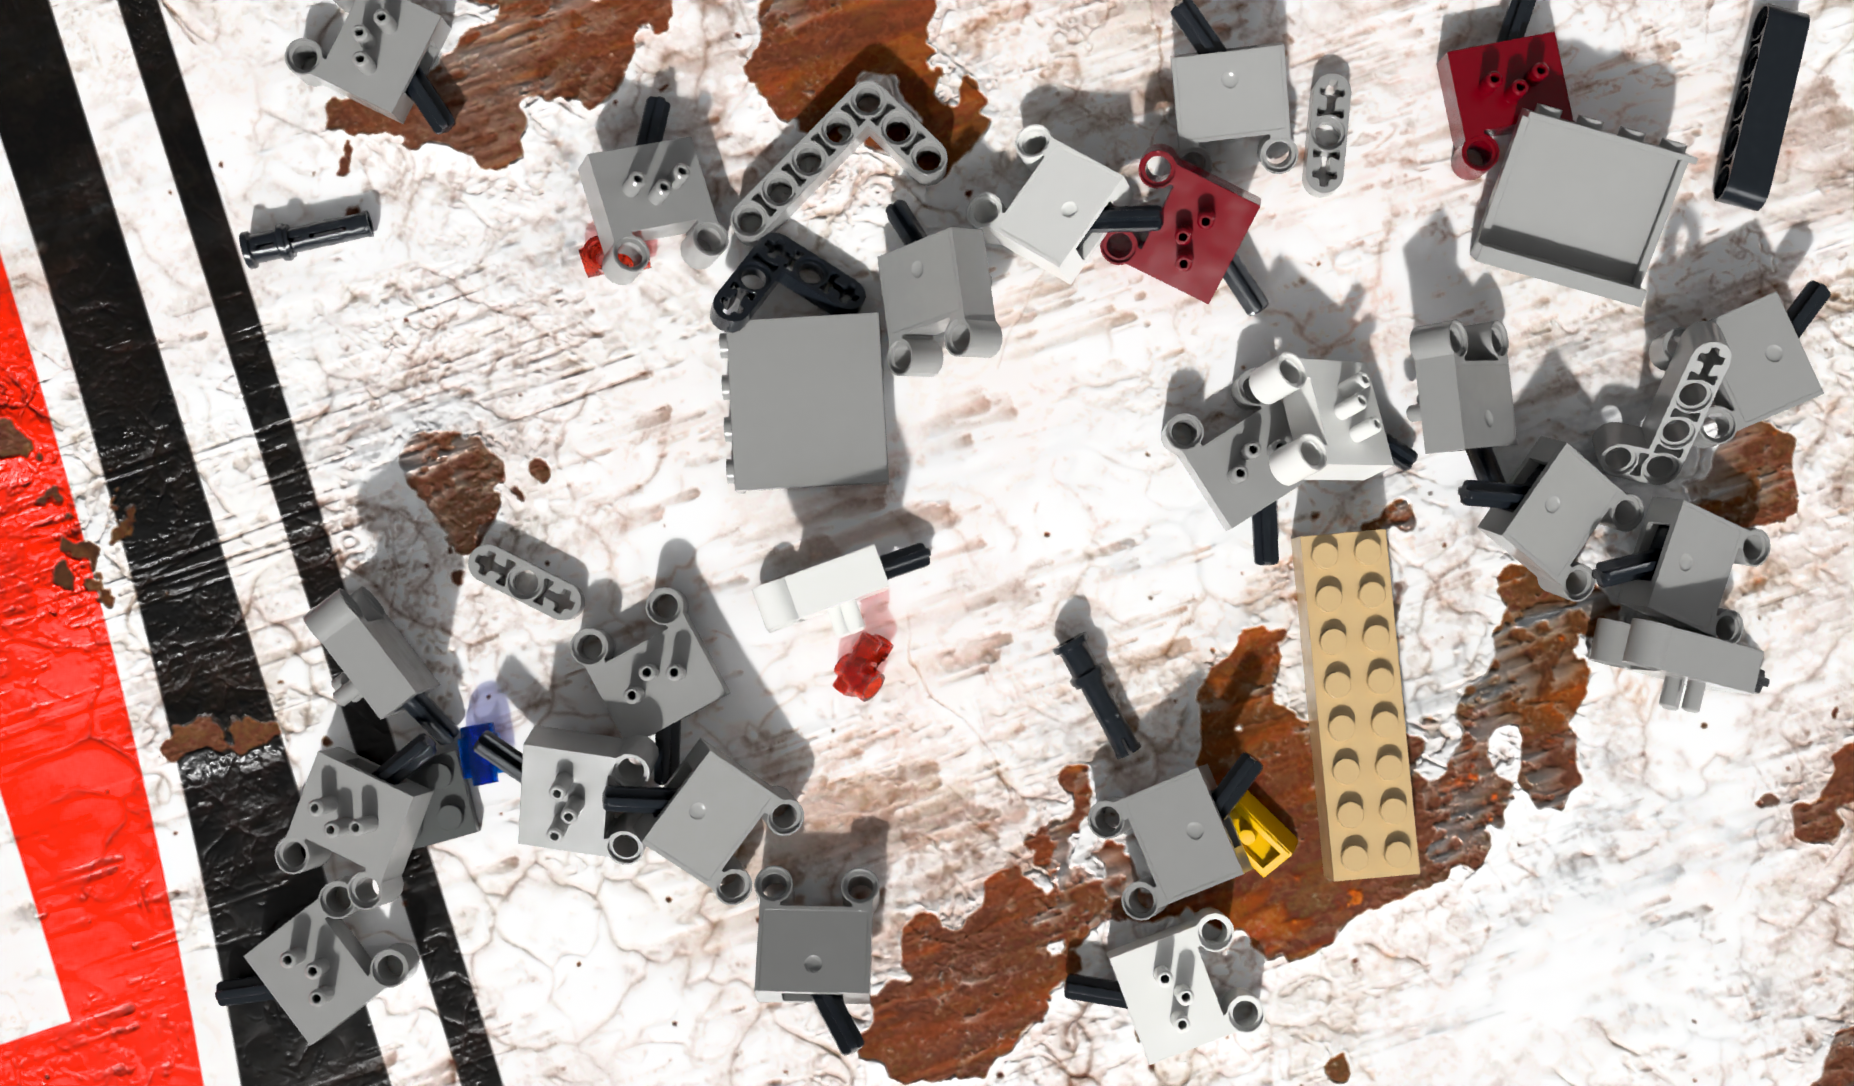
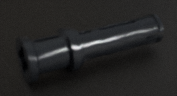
M362 211V213L327 219L290 228L288 224L284 225L281 223L276 224L273 230L250 234V232L244 231L239 234V242L247 266L250 269H256L259 267V263L281 258L286 262L292 261L297 257L298 252L332 246L365 237H374L375 233L369 212ZM346 228L345 231L314 237L315 234ZM302 237V240L295 241L296 238ZM274 244L271 247L260 249L261 246Z
M1083 632L1053 648V652L1055 655L1062 657L1072 676L1069 681L1076 690H1082L1116 754V758L1121 759L1129 755L1121 741L1122 738L1132 753L1140 749L1141 744L1137 741L1103 678L1106 675L1104 664H1098L1086 642L1089 637L1086 632Z

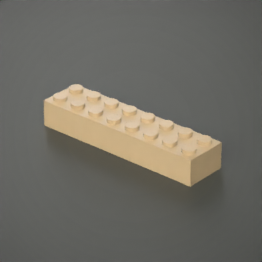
M1386 529L1291 539L1324 876L1332 881L1420 874Z

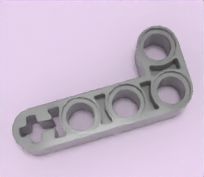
M1699 321L1686 328L1641 427L1620 422H1609L1596 429L1592 437V443L1600 468L1605 474L1653 485H1662L1671 482L1680 473L1732 359L1729 345L1721 328L1716 323ZM1696 383L1691 387L1683 388L1688 384ZM1678 420L1675 423L1668 424L1671 421ZM1620 447V448L1617 449V450L1610 451V450H1612V449H1614V448Z

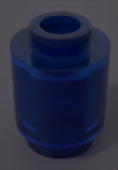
M494 722L460 728L461 738L457 739L463 779L472 778L473 786L499 782L498 773H503L502 770L473 750L475 742L486 730L501 738L500 732L495 731Z

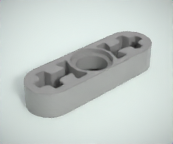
M1329 73L1320 77L1313 86L1309 99L1302 183L1310 195L1319 198L1333 194L1341 185L1344 177L1351 86L1346 78L1335 73ZM1328 85L1333 86L1334 93L1339 94L1340 97H1337L1332 104L1331 114L1323 115L1327 109L1328 99L1327 96L1320 95V93L1324 92ZM1322 125L1333 127L1338 135L1337 143L1333 146L1321 145L1315 136L1316 129ZM1336 155V159L1330 157L1326 162V175L1333 176V179L1329 180L1325 187L1320 186L1319 179L1313 177L1312 174H1316L1320 169L1322 157Z
M484 544L475 548L469 556L468 567L474 578L554 619L572 620L578 617L584 609L585 597L579 587L499 546ZM494 552L496 554L494 561L505 568H510L511 560L516 563L507 574L505 586L500 583L505 578V575L490 570L486 575L483 573L485 566L479 563L482 556L490 557ZM526 570L532 571L538 578L537 589L529 595L521 594L516 588L517 576ZM548 579L554 582L548 590L562 595L567 590L571 592L569 599L575 603L572 609L564 608L560 613L557 611L559 603L549 597H544L543 605L538 603V599L547 590Z

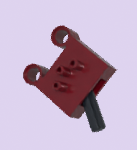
M1510 0L1496 43L1446 52L1436 64L1454 147L1451 167L1453 172L1461 179H1478L1497 163L1500 150L1497 142L1492 137L1513 133L1522 108L1534 111L1537 103L1563 110L1560 118L1575 122L1572 116L1555 31L1524 37L1536 0ZM1468 149L1476 150L1481 154L1483 159L1482 165H1475L1468 159Z
M1161 143L1149 147L1144 152L1138 168L1139 177L1142 182L1154 189H1161L1170 184L1172 185L1162 205L1164 213L1163 226L1159 231H1149L1145 240L1141 239L1140 232L1107 233L1100 243L1103 257L1111 264H1127L1208 305L1223 278L1247 315L1252 316L1263 311L1268 306L1269 301L1237 253L1240 244L1261 207V198L1179 158L1176 151L1169 145ZM1155 156H1161L1168 160L1171 170L1166 175L1157 176L1150 172L1147 162ZM1116 233L1126 234L1132 241V247L1126 251L1116 250L1110 243V237Z

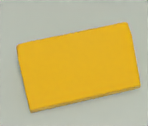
M1247 790L1230 813V817L1251 866L1264 878L1294 853L1298 839Z

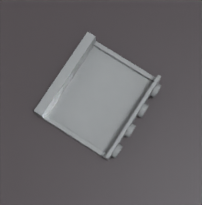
M1537 103L1534 111L1522 108L1470 255L1480 263L1641 307L1647 293L1641 287L1687 165L1688 163L1696 164L1698 158L1685 153L1688 145L1662 138L1660 145L1644 142L1646 133L1620 126L1618 134L1602 130L1603 121L1583 115H1578L1576 122L1560 118L1563 110Z
M879 312L750 320L740 331L719 334L721 359L728 358L729 375H722L723 400H730L731 417H724L725 441L732 442L733 459H726L727 483L735 484V491L737 493L872 484V486L889 485Z

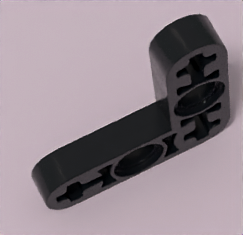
M768 233L760 238L717 292L711 306L710 319L719 330L731 333L740 331L750 321L778 283H781L830 315L860 313L866 299V292L862 284L789 237L780 233ZM775 250L781 253V255H777L775 258L768 255V253L772 254ZM792 260H794L796 262L791 271L787 269V267L791 266ZM805 269L813 270L819 274L821 281L815 284L807 283L800 277L799 272ZM746 275H755L762 280L764 286L760 289H750L743 284L741 278ZM829 282L833 284V286L830 287L828 293H826L824 291L827 286V283ZM845 294L852 298L846 301V303L839 300V297L842 298ZM737 296L741 300L738 311L732 312L730 315L725 314L723 310H728L735 302Z

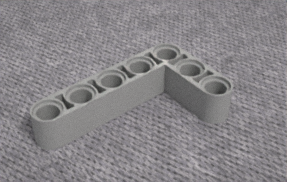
M861 81L736 205L730 219L732 228L740 242L752 247L766 234L775 233L869 136L915 181L927 186L939 183L946 175L948 158L946 149L881 85L875 81ZM866 97L875 98L880 103L875 111L869 113L861 111L857 105L860 100ZM898 125L904 126L910 132L908 138L899 142L893 141L887 136L888 131ZM835 127H845L851 132L848 139L844 142H833L828 138V134ZM931 154L939 159L940 164L934 170L927 171L918 166V159L923 155ZM814 156L821 160L820 167L810 173L802 171L799 168L802 159ZM777 186H787L792 190L791 196L785 202L778 203L770 199V193ZM756 215L762 218V225L757 231L748 233L741 230V222L747 216Z

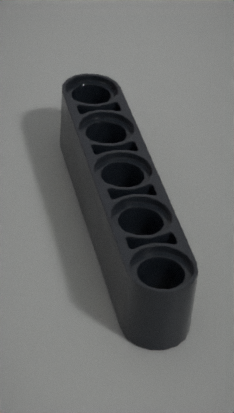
M1765 4L1757 14L1714 187L1713 197L1717 202L1759 211L1769 196L1809 30L1810 15L1807 13Z

